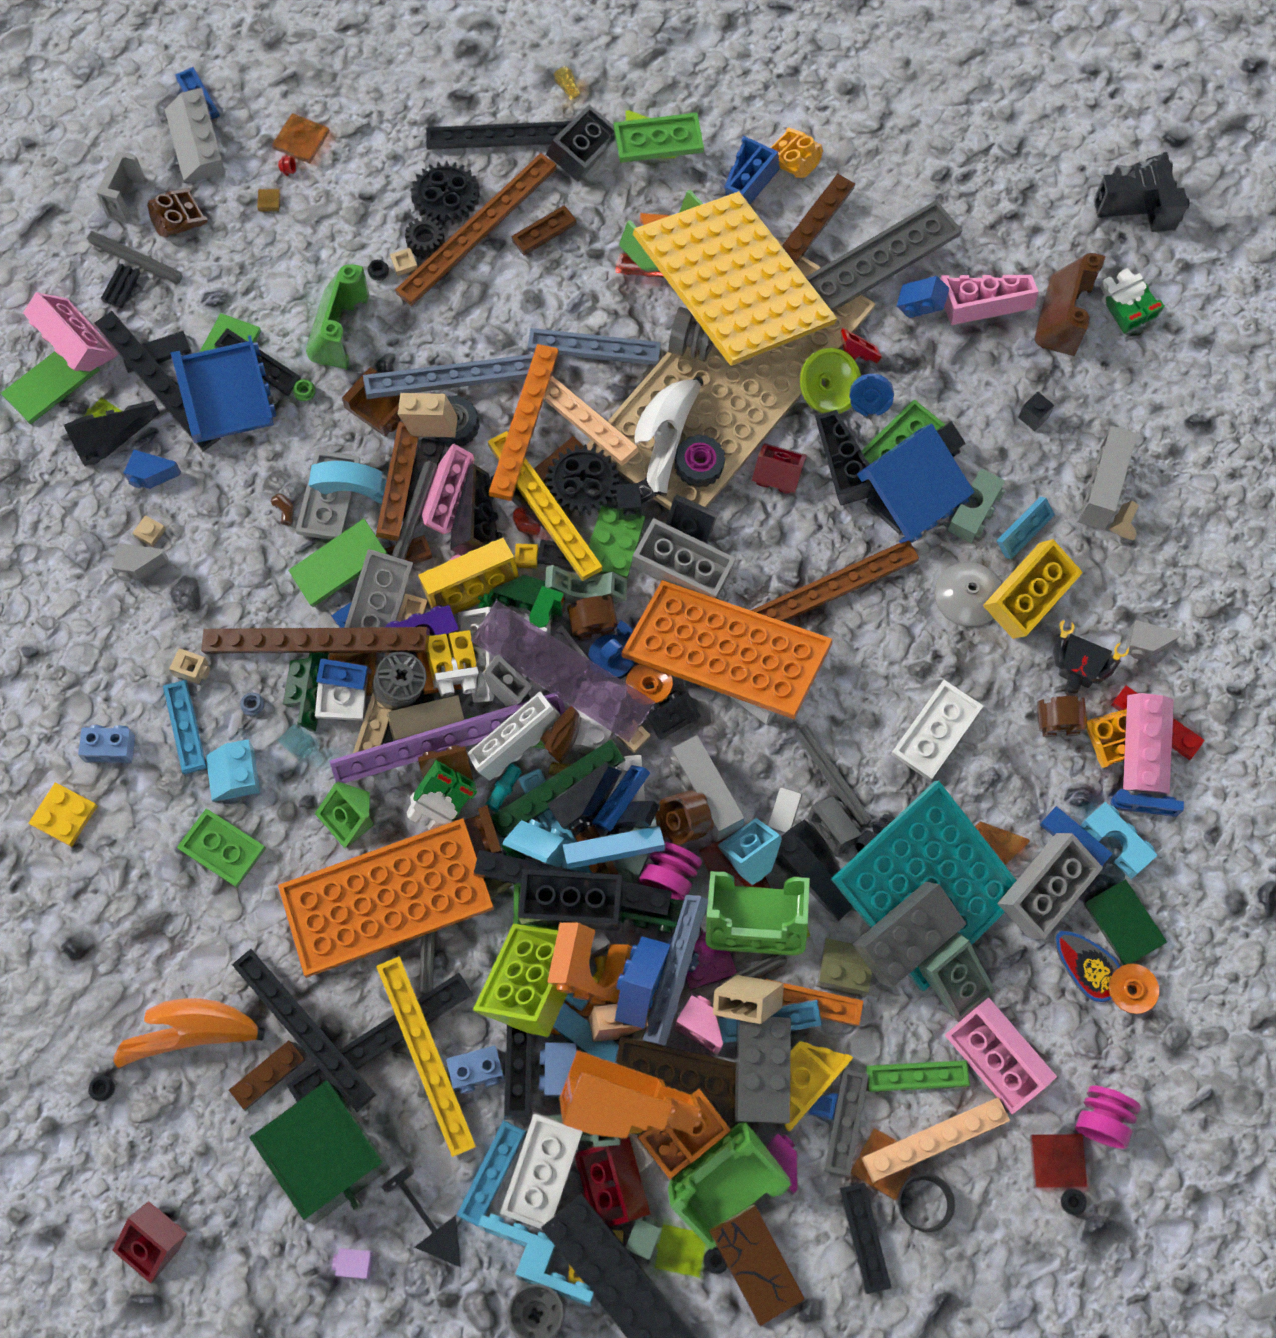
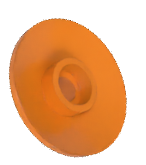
M638 664L629 672L626 678L627 692L637 703L643 705L660 703L671 693L673 687L672 675ZM653 685L654 688L646 689V686Z
M1126 964L1112 974L1109 981V993L1113 1002L1121 1010L1131 1014H1141L1147 1012L1156 1004L1159 997V984L1153 973L1144 966ZM1129 986L1135 989V995L1128 992Z

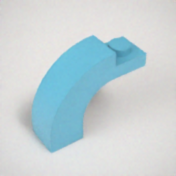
M327 461L311 466L308 486L324 495L336 491L357 492L382 505L387 480L382 478V471L367 465L347 461Z

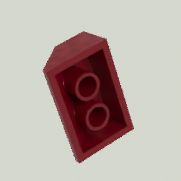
M630 1137L621 1139L620 1145L592 1147L576 1152L575 1160L585 1196L609 1227L651 1214ZM612 1181L615 1186H610L608 1182Z

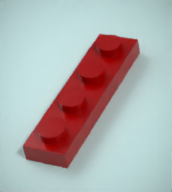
M1125 685L1111 706L1118 711L1127 709V696L1138 693ZM1173 718L1172 749L1188 760H1191L1205 740Z

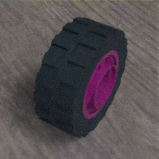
M698 434L687 437L686 440L681 442L676 451L674 460L676 474L680 476L683 482L685 481L690 486L707 487L709 484L715 483L723 472L725 464L724 449L722 450L721 444L717 443L714 438H710L707 435L701 436ZM695 459H702L704 463H697Z

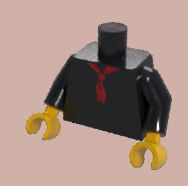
M1062 620L1059 624L1061 634L1057 636L1053 648L1055 664L1059 668V676L1067 679L1065 690L1077 694L1081 686L1090 688L1092 683L1099 684L1112 676L1121 662L1120 658L1128 654L1129 647L1125 653H1119L1117 647L1121 644L1120 642L1114 648L1115 654L1111 655V650L1071 634L1075 629L1073 622L1069 630H1063L1065 621Z

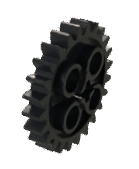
M448 161L445 162L444 166L437 162V167L435 168L429 164V170L427 171L422 168V175L416 174L417 181H412L413 188H410L414 209L419 210V216L425 215L426 220L429 217L433 218L434 221L435 219L437 221L442 220L443 225L446 224V220H449L453 225L454 219L457 218L458 221L462 222L461 216L469 217V211L474 212V205L479 204L480 189L476 176H472L471 170L465 171L464 165L457 168V162H454L452 166H449Z
M587 444L583 446V450H580L578 445H575V451H571L567 447L566 455L559 452V460L552 459L554 466H548L550 474H546V481H549L546 484L547 489L551 490L550 493L555 497L557 503L562 502V510L569 507L570 514L578 510L579 516H581L583 510H586L588 515H591V509H595L599 513L600 505L607 508V500L614 501L613 494H616V485L620 484V479H618L619 471L615 470L616 462L610 463V455L604 458V450L596 453V446H593L590 451L587 448ZM571 466L578 468L576 471L567 470ZM598 468L600 469V471L597 473H593L590 471V469ZM574 487L576 490L574 492H567L566 488ZM593 488L599 490L596 494H591L588 491Z

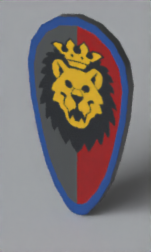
M1068 931L1056 932L1054 942L1057 954L1078 989L1092 1001L1105 1002L1111 1000L1109 981L1112 974L1121 967L1117 960L1105 949L1082 935Z

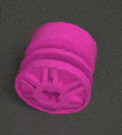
M664 841L665 850L650 853L649 859L654 864L645 865L639 882L644 886L672 891L671 898L684 901L685 896L689 894L692 884L686 878H696V870L700 869L702 861L687 849Z
M1089 1086L1087 1090L1089 1097L1085 1098L1083 1103L1092 1111L1080 1112L1075 1125L1076 1131L1091 1140L1113 1148H1128L1133 1131L1124 1123H1136L1137 1117L1134 1114L1140 1112L1141 1105L1119 1091L1101 1086Z

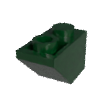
M522 575L495 587L493 591L494 599L501 606H513L525 614H530L541 587L545 586V581Z

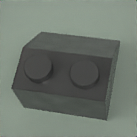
M832 796L812 805L807 819L837 857L854 845L855 840L862 835L860 833L862 830L855 820L851 821L847 816V810L843 803L836 801Z

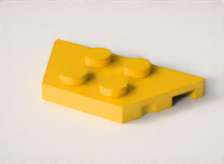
M799 1041L790 1051V1123L784 1124L788 1132L794 1128L853 1059L851 1055L813 1046Z

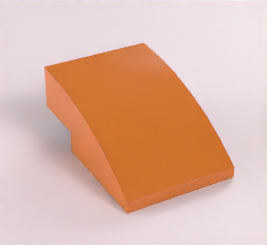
M700 1089L691 1094L695 1096L700 1112H702L700 1124L698 1127L693 1128L692 1134L674 1128L664 1129V1131H643L636 1136L669 1179L674 1177L689 1163H693L731 1131Z

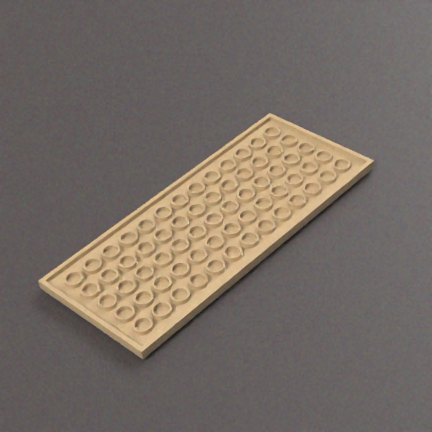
M776 239L781 246L784 244L783 242ZM804 256L796 265L805 277L821 268ZM860 295L833 311L837 317L835 324L732 366L729 365L715 344H713V348L705 362L699 360L700 350H698L695 359H692L690 347H687L683 356L668 352L607 422L635 444L634 436L638 421L652 399L672 383L693 380L694 377L700 376L704 384L701 386L686 418L678 446L689 436L707 435L721 444V448L725 452V464L720 478L715 483L709 484L707 487H696L687 485L685 481L681 480L680 476L676 474V469L674 468L675 461H673L667 496L657 494L653 499L670 510L673 499L678 494L708 508L801 397L800 374L807 358L820 349H841L843 347L840 332L842 328L854 333L874 310L876 303ZM670 423L669 428L673 429L674 426ZM654 436L648 442H639L636 445L639 452L623 466L611 457L610 463L616 462L615 470H618L619 475L631 484L638 483L647 478L648 467L655 444ZM592 440L587 444V448L590 451L593 446H596V453L603 450ZM604 451L605 458L606 456H609V454ZM695 459L697 463H704L702 459Z

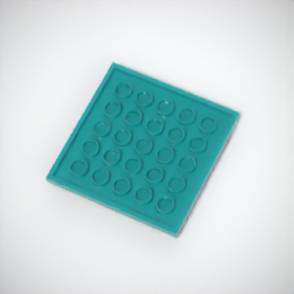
M934 781L831 878L870 929L925 882L939 884L966 923L957 933L969 940L971 945L1005 913L997 903L1017 881L940 781ZM918 966L908 974L920 991L925 992L930 987Z

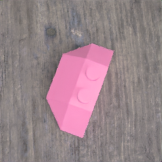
M455 444L451 445L438 464L422 509L424 525L443 535L451 532L469 467L475 461L472 453Z

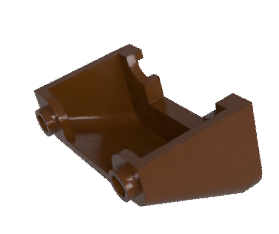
M1088 253L1052 274L1034 336L1038 346L1075 356L1087 331L1089 314L1086 310L1074 305L1081 293L1084 291L1092 292L1095 280L1104 265L1106 256Z

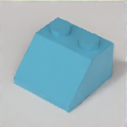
M249 739L226 743L206 755L212 802L260 793L255 751Z
M531 819L529 823L521 820L504 839L503 845L552 866L560 867L565 857L563 845L570 844L571 841L564 838L565 833L552 828L551 832L543 830L544 824Z

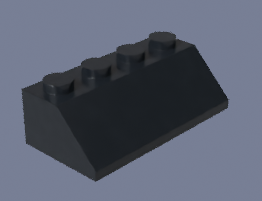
M523 869L518 919L522 925L559 927L560 923H580L595 930L621 931L623 910L622 875Z

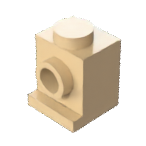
M179 648L169 670L176 678L200 684L201 679L205 680L208 677L210 667L205 657Z

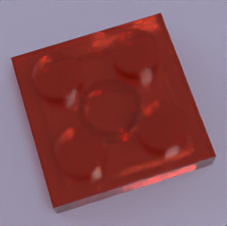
M1083 1134L1030 1135L1034 1188L1087 1187Z

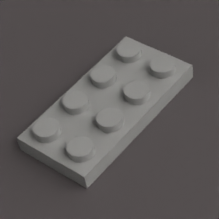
M316 450L312 465L327 461H347L360 464L361 459L359 456ZM308 479L296 533L297 535L333 540L345 530L353 492L336 491L324 495L308 486Z
M368 549L344 628L386 627L388 623L396 621L413 562Z

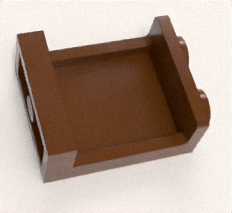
M370 366L363 375L377 374L378 372ZM362 375L342 397L344 408L386 437L390 432H394L397 429L398 422L401 421L398 415L400 395L367 399Z

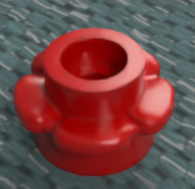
M286 154L282 156L278 162L280 172H283L286 176L296 172V161L293 156Z

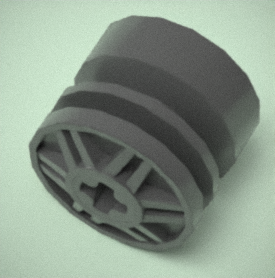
M679 307L671 330L668 352L683 356L687 347H690L691 358L695 359L698 350H700L699 360L705 362L714 343L700 324L694 321V316L687 308Z
M395 652L384 657L378 664L372 683L373 694L378 703L391 710L413 706L419 699L426 681V672L423 664L414 655L405 652ZM404 676L405 679L396 680V677Z
M530 1284L519 1289L511 1298L507 1310L508 1323L516 1338H556L562 1329L564 1321L563 1304L558 1294L548 1286ZM533 1310H537L538 1314L543 1313L544 1315L540 1317V1323L535 1324L534 1320H529Z

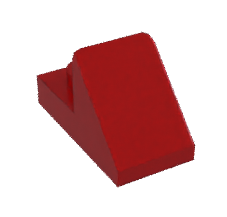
M842 328L840 332L843 351L848 353L854 361L859 356L867 362L871 360L876 364L881 360L882 355L876 345Z

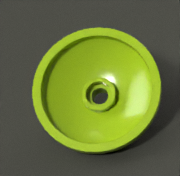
M837 348L820 349L811 354L802 367L800 374L801 392L808 405L815 411L823 414L837 410L841 414L852 407L849 397L850 388L854 381L861 377V374L854 359L845 351ZM823 379L825 380V383H826L825 386L822 385V380H823Z

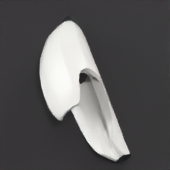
M700 376L694 377L693 380L672 383L660 391L646 406L638 421L634 436L635 445L639 442H648L653 436L655 439L647 472V482L655 494L667 496L670 473L682 430L689 411L701 386L704 384ZM670 423L674 426L673 429L669 428Z

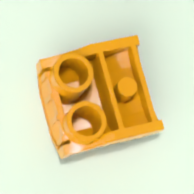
M789 127L770 147L779 153L780 168L793 174L796 178H806L819 165L823 154L822 144L817 143L804 132Z
M1127 709L1087 721L1088 727L1086 729L1102 768L1125 760Z

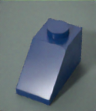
M133 450L123 473L131 486L151 489L179 476L181 471L175 461Z

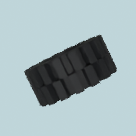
M421 217V221L416 218L414 219L415 223L410 222L409 227L405 229L407 248H410L412 254L414 253V256L417 258L419 255H421V259H425L426 255L430 257L445 243L442 225H439L436 219L433 222L431 217L428 220H425V217ZM421 234H431L433 239L428 242H419L417 237Z

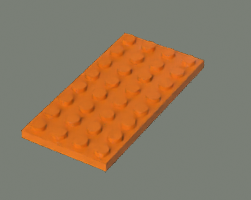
M662 580L621 653L623 658L795 720L833 642L832 638Z
M464 819L456 820L279 884L278 888L304 976L306 978L494 910L484 878L474 876L473 874L477 856Z

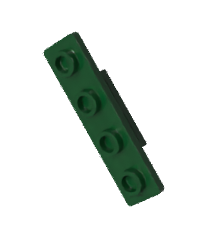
M309 653L308 658L290 660L283 705L287 707L300 706L297 724L311 732L316 731L318 718L315 717L318 690L316 680L320 660H328L329 653Z
M671 898L667 917L632 910V913L622 912L621 924H624L626 920L634 922L633 926L648 929V925L658 927L657 930L660 932L671 934L672 930H676L684 901ZM700 927L699 935L703 936L704 930Z

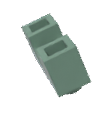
M981 468L971 485L975 493L969 496L978 502L979 507L969 508L961 504L951 520L947 531L969 543H972L975 536L980 538L986 527L983 525L985 518L990 520L996 509L993 507L995 500L1000 502L1006 491L1002 489L1006 480Z

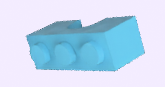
M1106 802L1080 825L1097 841L1105 837H1114L1121 843L1122 853L1114 863L1130 879L1134 878L1158 856L1154 852V847L1139 837L1134 826L1126 823L1120 817L1118 810Z

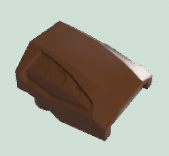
M190 188L169 191L166 194L157 195L155 199L148 200L147 208L150 220L161 237L167 238L169 235L201 227L207 223L208 219L201 213L191 195Z
M572 705L554 722V726L550 727L540 738L548 753L560 764L568 756L579 732L581 716Z

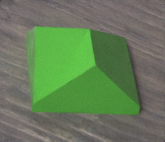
M339 781L333 785L315 812V815L344 848L349 847L374 826L369 817L370 792Z

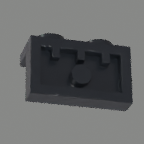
M675 690L667 696L668 699L647 706L648 711L644 712L643 716L648 719L659 740L666 738L701 717L688 692Z

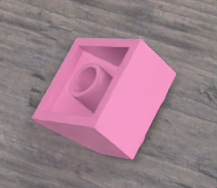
M691 995L676 1021L675 1030L719 1055L723 1041L716 1015H713V1007L710 1006L711 1002L700 995L697 998Z

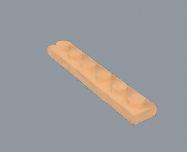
M551 376L544 401L622 466L639 452L638 447Z
M999 1097L866 1155L862 1158V1161L874 1183L1004 1125L1010 1119Z

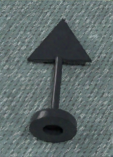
M409 1164L385 1182L381 1188L384 1192L389 1193L399 1186L432 1232L414 1248L461 1268L456 1215L438 1229L404 1183L414 1173L413 1167Z

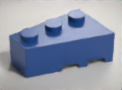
M743 135L740 150L736 154L735 164L731 168L725 185V194L728 196L740 192L748 204L751 205L780 169L779 153Z
M642 936L638 946L633 945L630 954L631 960L627 959L624 966L623 974L625 975L620 974L616 989L620 990L615 1021L644 1029L648 1009L652 1007L653 995L655 990H658L670 944Z

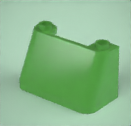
M354 264L342 266L325 288L306 346V353L310 361L347 369L350 359L343 349L341 341L343 328L339 320L343 309L354 311V306L357 303L367 304L370 294L363 266Z
M711 871L706 917V944L712 949L780 955L802 954L806 949L810 878H790L785 881L784 889L735 886V879L727 872Z
M741 1122L671 1179L668 1184L670 1207L710 1249H713L716 1244L709 1230L745 1210L765 1193L772 1197L783 1195L788 1190L791 1182L790 1178L746 1122Z

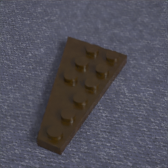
M620 1037L615 1063L663 1079L666 1086L688 1094H692L700 1089L730 1129L740 1123L735 1122L736 1062ZM747 1123L757 1135L759 1123Z

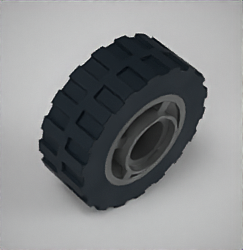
M447 396L458 416L457 420H459L456 426L455 437L434 438L444 443L446 447H450L453 444L465 446L468 442L473 441V438L478 434L480 421L477 410L473 403L464 397Z

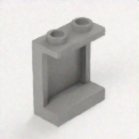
M116 151L96 192L107 218L128 223L131 217L124 201L133 183L142 185L146 183V178L139 161L131 153Z

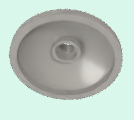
M973 562L954 564L943 571L937 580L934 591L937 607L945 618L963 627L985 625L994 618L983 607V604L1001 586V582L990 569L981 564ZM968 586H973L976 590L971 591Z

